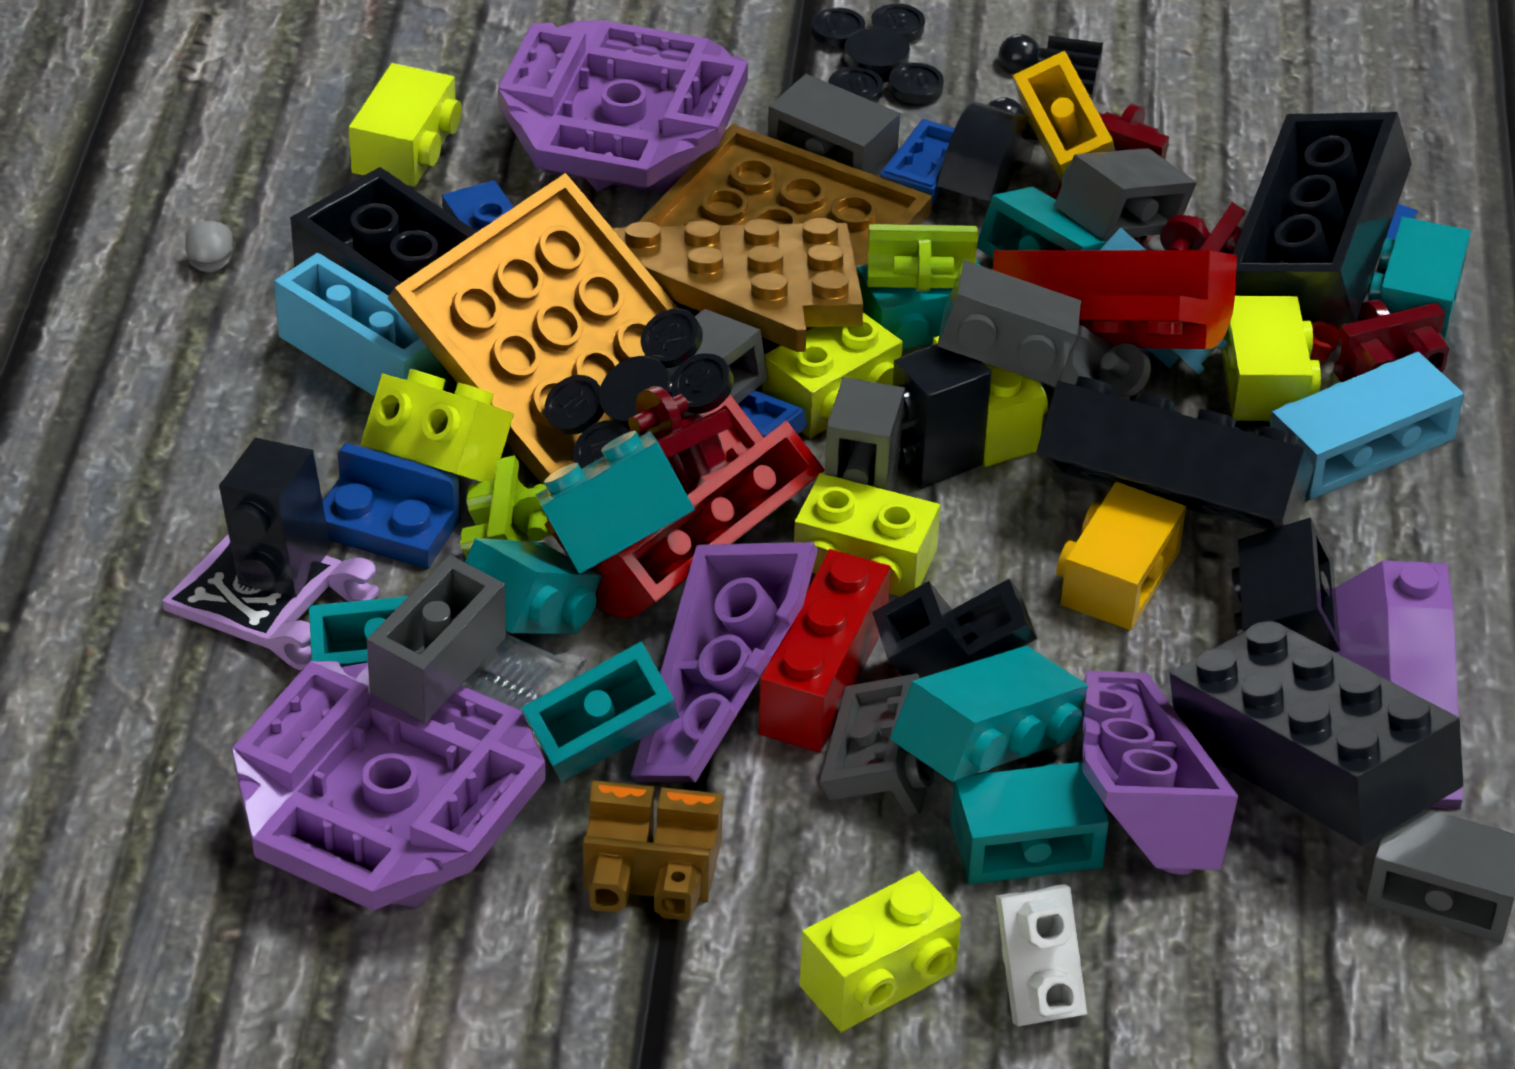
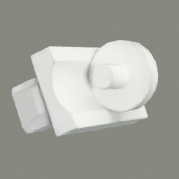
M1062 884L1035 891L997 895L996 904L1002 940L1001 949L1003 962L1005 963L1013 1024L1024 1026L1087 1015L1070 886Z

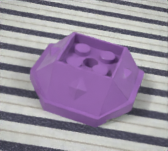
M605 20L575 21L556 27L553 23H532L498 86V107L536 168L545 169L550 174L563 175L566 173L569 177L587 180L597 192L610 185L665 194L698 157L719 145L748 81V61L738 55L732 57L722 46L707 38Z
M310 661L232 747L234 768L254 857L373 911L392 903L417 908L447 881L472 872L545 781V760L539 747H536L531 729L521 710L461 685L435 714L424 723L370 693L368 662L341 667L338 661Z

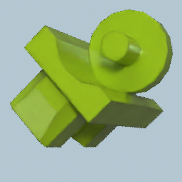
M869 224L867 287L916 288L917 292H929L930 288H953L963 261L966 260L976 264L977 226Z
M515 455L497 459L494 480L468 485L466 501L468 511L475 526L462 528L460 547L466 558L475 538L532 542L541 541L546 536L552 535L544 525L549 519L536 496L537 493L545 490L546 486L538 484L530 489L524 487L518 480L519 462Z

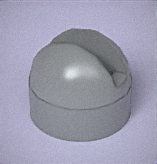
M203 221L191 226L185 234L186 254L192 266L200 271L213 273L222 270L229 264L233 253V237L231 230L226 225L215 221Z

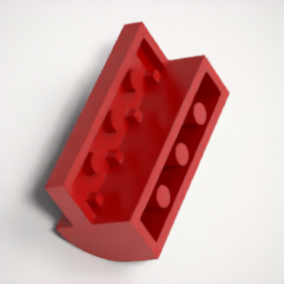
M994 250V271L1081 300L1079 326H1084L1114 346L1128 343L1138 348L1212 349L1224 338L1233 314L1237 255L1211 250Z
M731 395L716 409L699 414L702 417H706L720 409H727L733 427L718 434L727 466L711 474L688 479L679 454L677 453L670 457L677 478L695 510L591 567L590 569L603 575L595 592L597 597L596 607L615 617H636L687 579L697 545L734 543L813 482L820 473H823L825 469L789 422L785 421L763 438ZM548 520L544 525L568 555L557 533L555 532L552 524Z

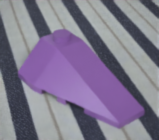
M813 542L696 546L660 671L661 677L675 700L680 718L641 739L631 773L636 782L696 783L803 607L818 551Z
M1382 560L1336 587L1341 651L1336 653L1459 717L1454 607L1448 564ZM1462 788L1428 808L1461 809L1463 801Z
M1086 670L1084 683L1089 686L1083 699V773L1104 805L1156 868L1180 875L1190 874L1195 869L1221 870L1238 799L1236 792L1148 673Z

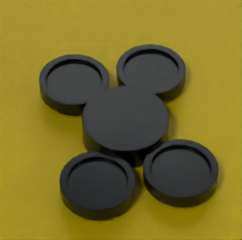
M901 3L883 5L873 12L871 28L866 29L864 18L851 9L840 7L827 8L814 15L811 27L813 38L825 46L834 48L845 47V68L835 71L829 77L828 83L875 103L882 97L884 82H889V91L895 98L910 104L932 102L939 98L943 92L944 77L937 68L924 63H909V42L920 38L925 29V17L919 9Z
M673 308L662 311L654 316L646 324L641 335L640 344L646 356H635L620 362L609 371L601 386L592 377L574 375L560 381L549 392L545 401L544 412L553 428L565 435L582 433L573 449L574 463H578L581 469L604 457L601 449L610 441L631 432L628 419L637 414L636 398L640 392L652 386L663 388L672 397L682 394L689 404L687 412L694 414L712 411L728 398L733 388V373L725 360L716 354L701 353L695 355L703 340V330L691 312L685 309ZM679 366L673 376L666 369ZM604 412L610 419L598 422L601 419Z

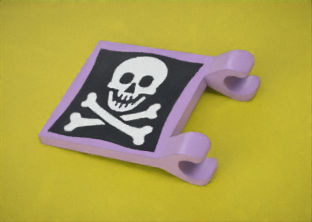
M228 534L162 600L164 611L268 648L291 667L303 670L311 661V647L308 646L311 643L310 623L297 619L329 586L348 602L375 599L379 594V587L367 583L376 573L373 562L364 558L341 561L329 556H325L297 597L239 585Z

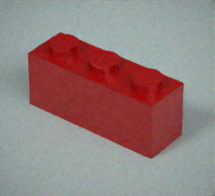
M829 549L807 590L803 607L773 654L760 679L758 735L819 753L822 752L835 726L845 686L856 685L880 637L872 612L889 603L890 565Z

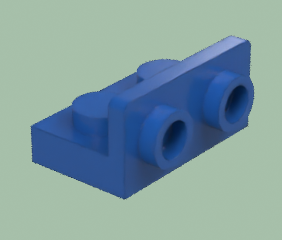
M345 443L338 452L339 479L323 500L329 541L429 569L460 522L457 475L445 470Z

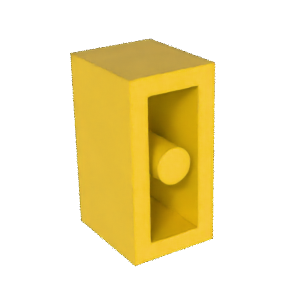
M1065 50L1013 75L1021 107L1025 115L1029 116L1028 120L1061 183L1064 172L1071 164L1074 154L1115 151L1113 140Z
M1115 482L1102 503L1093 502L1089 507L1082 525L1081 536L1077 542L1069 540L1062 549L1056 567V575L1063 578L1060 605L1131 631L1180 553L1186 506Z

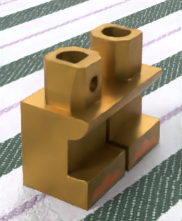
M592 780L589 799V821L587 834L583 839L584 889L589 891V905L592 910L618 913L626 908L629 894L654 896V911L663 918L688 920L691 918L697 901L708 902L722 842L723 794L661 787L654 836L653 786Z

